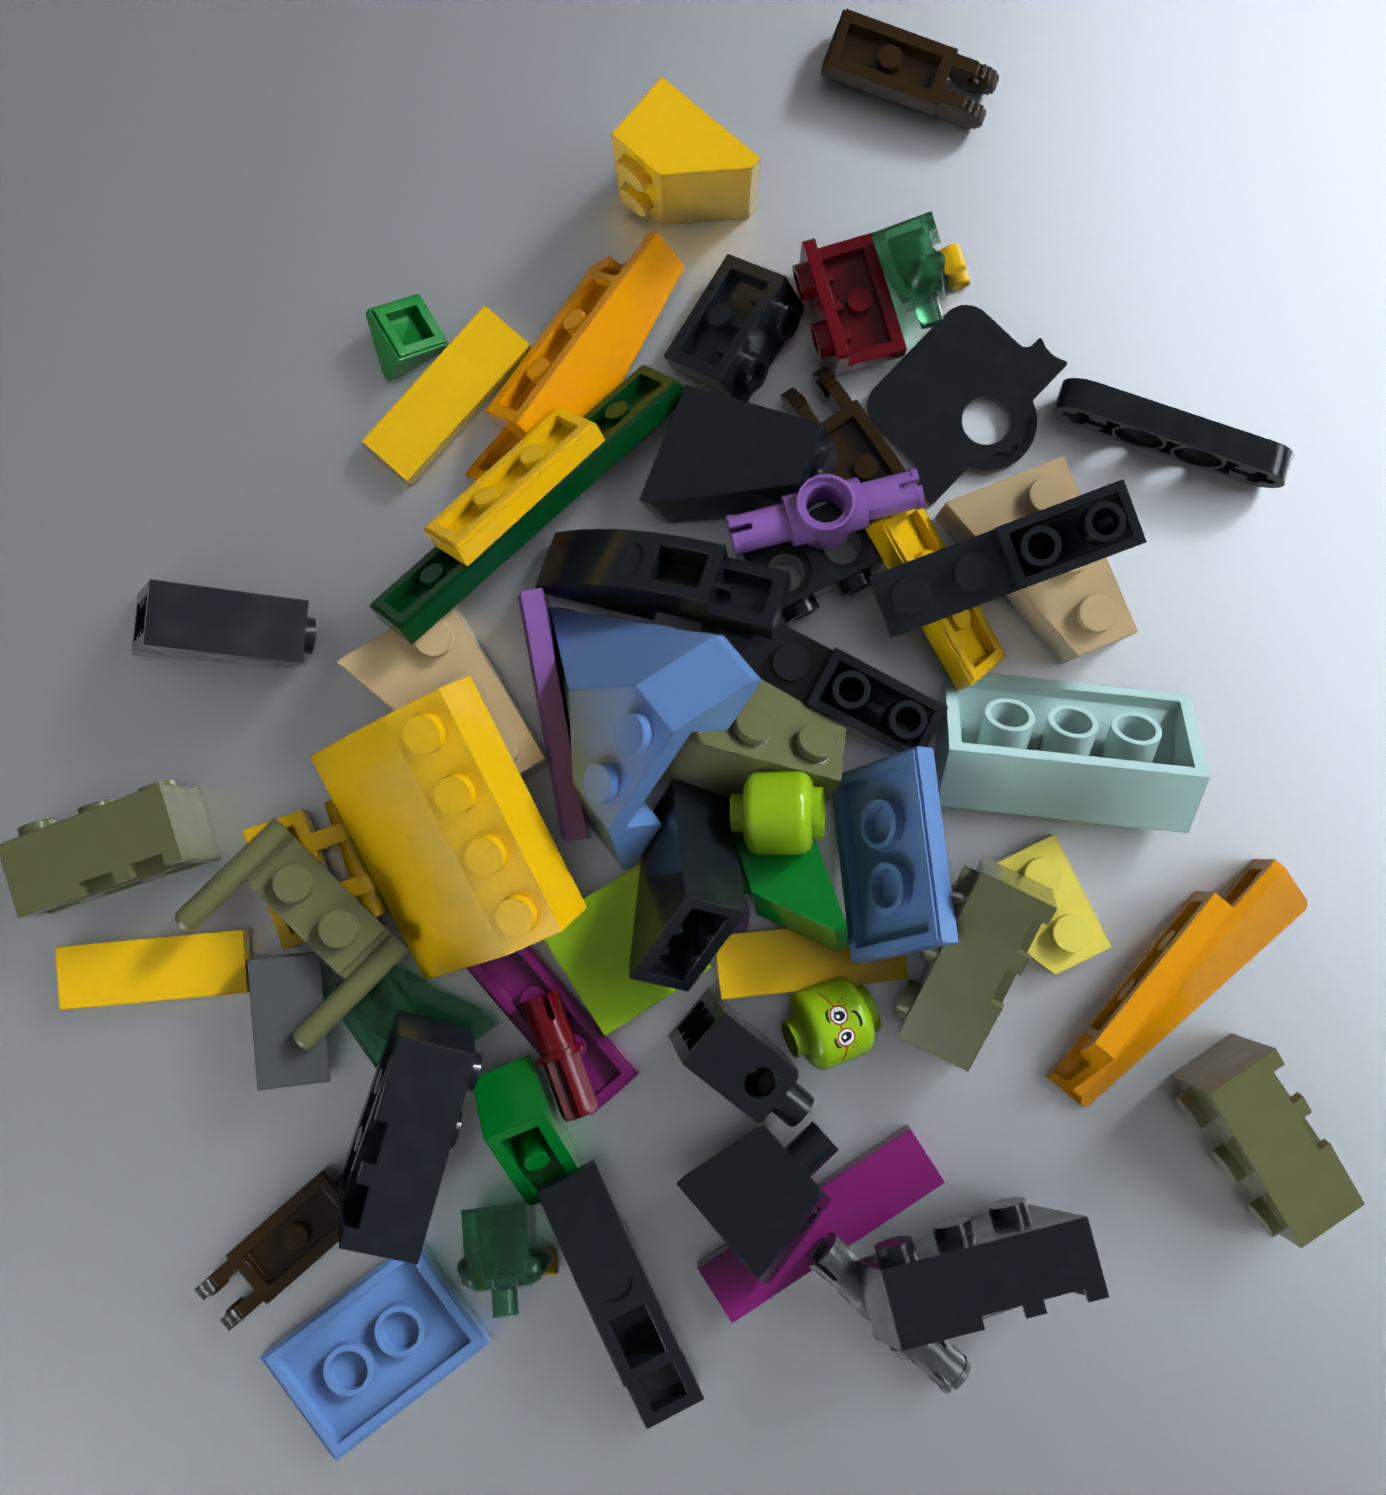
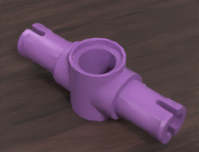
M915 467L910 468L905 472L860 483L857 477L844 480L832 474H818L808 479L800 487L799 492L782 496L781 504L734 516L728 515L726 516L730 538L733 541L732 546L735 556L738 557L743 553L791 541L793 547L808 544L820 550L832 549L841 545L849 537L850 532L869 528V521L913 509H924L925 497L922 485L917 486L916 484L920 480L917 469ZM828 502L837 506L842 515L835 521L822 523L813 519L809 515L808 510L817 503Z

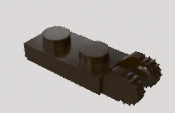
M843 9L822 63L820 74L932 116L936 112L945 122L960 125L961 128H972L974 130L982 126L986 116V109L983 108L984 105L979 104V102L973 99H968L964 95L944 89L948 78L958 88L973 91L980 95L993 94L999 81V74L996 73V70H993L992 67L986 64H980L979 61L957 54L958 49L849 9Z
M823 366L812 374L818 393L835 412V414L823 422L818 420L804 396L796 388L792 387L780 395L783 405L790 415L822 423L825 426L838 453L834 472L835 476H839L844 480L857 477L860 483L906 471L857 399L851 400L828 367Z
M329 1165L225 1255L228 1260L194 1289L200 1298L205 1300L208 1296H214L229 1283V1278L236 1271L254 1289L246 1297H240L225 1311L224 1317L220 1319L228 1331L234 1328L263 1301L266 1305L339 1242V1177Z

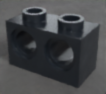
M826 503L808 512L813 519L822 523L835 521L842 515L840 509L831 503ZM865 529L850 532L847 539L854 544L857 557L854 561L847 564L833 562L828 558L824 549L820 550L808 544L793 547L791 541L743 553L737 557L738 560L772 567L777 563H789L797 568L801 575V584L796 589L788 591L781 613L786 624L798 621L817 611L820 606L816 599L839 589L842 597H847L870 586L867 578L872 576L873 572L879 570L884 562Z

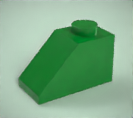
M743 832L735 834L744 895L750 894L756 914L836 952L849 948L847 925L815 838L811 849L805 854L757 855L748 850Z
M531 1055L502 1064L496 1069L479 1076L473 1092L484 1141L528 1207L540 1203L536 1192L537 1187L582 1165L553 1093Z

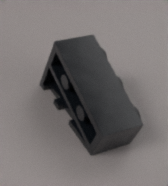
M397 1009L338 1179L339 1249L413 1264L419 1263L449 1151L454 1147L459 1134L462 1120L461 1108L466 1091L472 1092L481 1071L482 1054L477 1053L475 1050L471 1027Z
M1012 1197L988 1205V1215L971 1221L968 1216H957L938 1221L932 1225L933 1234L916 1240H913L912 1236H898L877 1243L874 1246L876 1254L855 1261L874 1338L900 1351H905L985 1330L984 1319L1022 1306L1026 1319L1047 1314L1044 1300L1064 1294L1078 1293L1084 1295L1088 1302L1109 1298L1088 1217L1030 1205L1026 1203L1024 1197Z

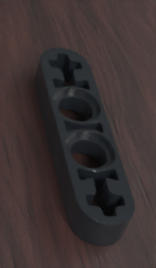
M1068 378L1064 380L1053 410V414L1058 419L1075 427L1258 487H1283L1295 455L1292 449L1276 441L1088 379Z

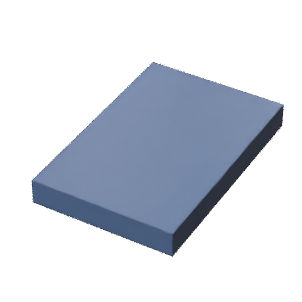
M915 746L842 773L841 782L832 794L851 963H872L959 943L933 748Z
M424 1244L418 1264L386 1258L268 1348L260 1358L333 1459L337 1461L488 1345L492 1335Z

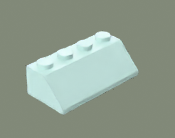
M944 668L940 703L948 708L937 727L934 756L941 807L1189 833L1210 779L1191 695L986 673L972 686L956 690Z

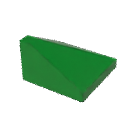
M420 294L370 308L365 314L381 370L387 381L404 375L440 354L449 345Z

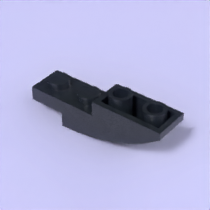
M1122 479L1003 524L975 537L874 574L867 579L888 636L893 638L1141 545L1147 541L1125 481Z
M578 529L555 532L535 588L542 587L545 594L645 619L654 620L656 613L661 612L773 640L791 585L789 571L730 558L727 555L726 545L656 532L623 529Z
M778 622L773 640L703 623L698 631L723 635L760 679L846 727V732L893 754L915 746L928 747L948 708L946 705L836 647L831 650Z
M592 1160L537 1187V1195L581 1296L623 1386L627 1388L646 1429L704 1400L700 1386L654 1291L645 1267L595 1161Z

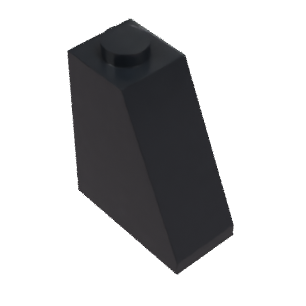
M685 384L639 500L657 519L669 523L746 513L781 504L782 496L799 492L800 487L808 479L818 474L834 475L838 453L833 440L822 423Z
M150 579L137 594L131 655L292 668L303 663L304 654L311 655L316 639V619L307 617L308 600Z
M672 781L653 810V813L662 825L642 852L629 976L630 979L689 992L746 914L747 909L735 833L731 831L729 797Z

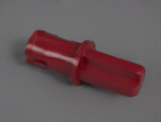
M559 989L522 1002L520 1006L524 1010L540 1058L535 1059L536 1066H544L562 1118L565 1121H573L593 1113L597 1109L598 1103L579 1052L585 1048L583 1042L576 1043L559 996L561 994Z

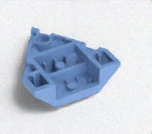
M549 607L570 718L573 785L589 825L622 869H629L633 867L662 825L645 800L692 732L728 730L762 680L723 635L675 629L671 626L602 614L577 612L573 609Z

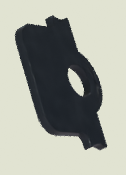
M960 305L949 310L874 387L867 401L866 412L881 435L911 462L912 468L915 467L917 469L920 480L916 484L917 486L922 485L925 499L928 505L932 506L966 470L983 474L995 473L1011 467L1023 457L1030 448L1037 430V412L1033 400L1066 367L1067 362L1051 354L1042 338H1039L1030 347H1023L983 310L972 305ZM979 400H989L1000 405L1008 417L1009 425L1006 436L999 442L990 445L979 444L971 440L965 433L962 425V415L968 405Z

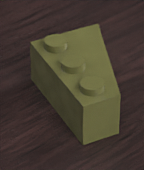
M762 680L728 730L692 732L661 778L731 796L732 793H743L744 783L753 772L801 771L810 776L814 787L824 788L826 804L842 779L846 727Z
M175 779L144 786L138 789V792L117 800L106 799L87 804L77 809V815L57 822L56 818H48L25 824L17 828L19 837L0 844V859L18 919L46 916L221 859L200 788L177 786Z
M984 856L981 857L975 870L964 865L952 889L953 902L958 904L955 910L959 943L922 951L920 957L930 961L920 983L910 978L908 979L893 1013L903 1017L897 1037L967 1072L970 1070L1004 1006L1002 1002L1016 974L1021 976L1030 960L1031 954L1027 952L1041 924L1049 925L1057 910L1051 888Z
M1231 1033L1170 1075L1182 1092L1175 1097V1100L1184 1115L1198 1130L1204 1126L1207 1128L1218 1145L1211 1151L1214 1159L1235 1184L1241 1180L1255 1199L1248 1204V1208L1266 1233L1272 1238L1280 1234L1298 1247L1303 1248L1364 1206L1365 1203L1332 1145L1326 1139L1321 1141L1305 1119L1307 1115L1312 1113L1305 1098L1298 1092L1290 1097L1274 1073L1285 1065L1277 1049Z

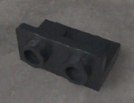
M727 254L663 357L673 369L720 389L724 396L748 402L752 394L765 382L768 369L785 341L790 339L796 332L804 312V305L786 276Z

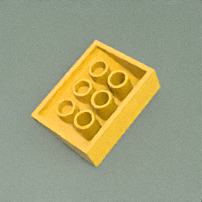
M471 675L440 687L310 755L425 980L507 956L562 932L587 908Z

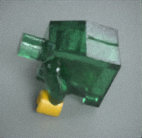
M932 211L871 233L881 268L906 312L916 311L921 329L931 328L943 323L945 319L939 301L947 299L945 287L948 285L951 290H957L971 283L961 247L954 243L939 251L935 250L934 245L941 243Z
M525 1202L461 1210L463 1250L465 1258H462L457 1263L461 1284L476 1292H491L493 1318L519 1315L517 1288L532 1287L542 1277L547 1275L554 1276L559 1272L557 1249L537 1248L535 1207Z

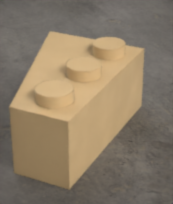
M1061 456L948 501L941 508L935 519L946 532L950 531L961 542L993 530L1003 524L1080 496V493L1064 456ZM1107 557L1006 595L1013 603L1011 607L1061 664L1114 644L1138 632Z
M457 605L412 645L392 629H389L336 661L394 711L440 687L471 675L522 779L528 778L548 765L545 749Z

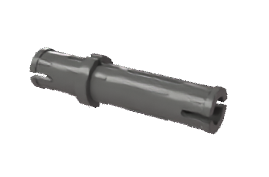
M831 1232L828 1234L827 1239L822 1237L814 1245L807 1257L806 1263L870 1322L855 1261L860 1258L850 1250L836 1233ZM947 1340L905 1351L889 1346L900 1359H910L944 1393H950L952 1387L955 1390L958 1389L965 1382L971 1370L972 1362Z

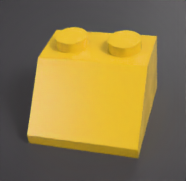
M663 77L656 82L611 134L615 161L614 167L619 188L617 192L622 201L636 214L645 217L649 213L662 225L748 219L756 210L761 158Z

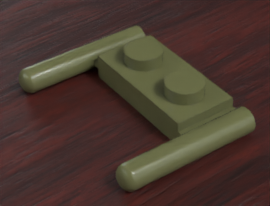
M274 817L176 912L175 921L185 931L196 930L246 881L344 979L293 1032L295 1043L302 1049L310 1050L410 951Z

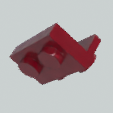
M872 233L821 248L817 247L815 238L802 241L800 261L792 266V271L801 302L811 300L817 322L810 324V332L818 359L821 361L829 358L833 375L839 376L904 357L907 347Z

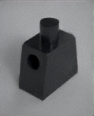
M709 988L706 989L668 1035L682 1064L755 1122L760 1123L764 1121L772 1112L789 1127H794L811 1110L815 1098L796 1082L801 1072L787 1054Z
M813 1121L786 1146L765 1125H762L683 1176L676 1184L755 1278L768 1284L778 1274L830 1203L831 1198L811 1176L839 1149Z

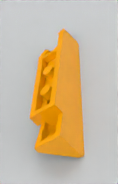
M651 231L644 235V240L625 263L619 264L612 257L608 256L592 265L497 393L485 412L504 429L464 474L473 483L557 407H562L583 417L623 382L684 269L682 261L658 232Z
M1253 859L1222 898L1215 892L1195 891L1046 1077L1081 1106L1087 1107L1306 910L1307 900L1287 869L1276 859Z

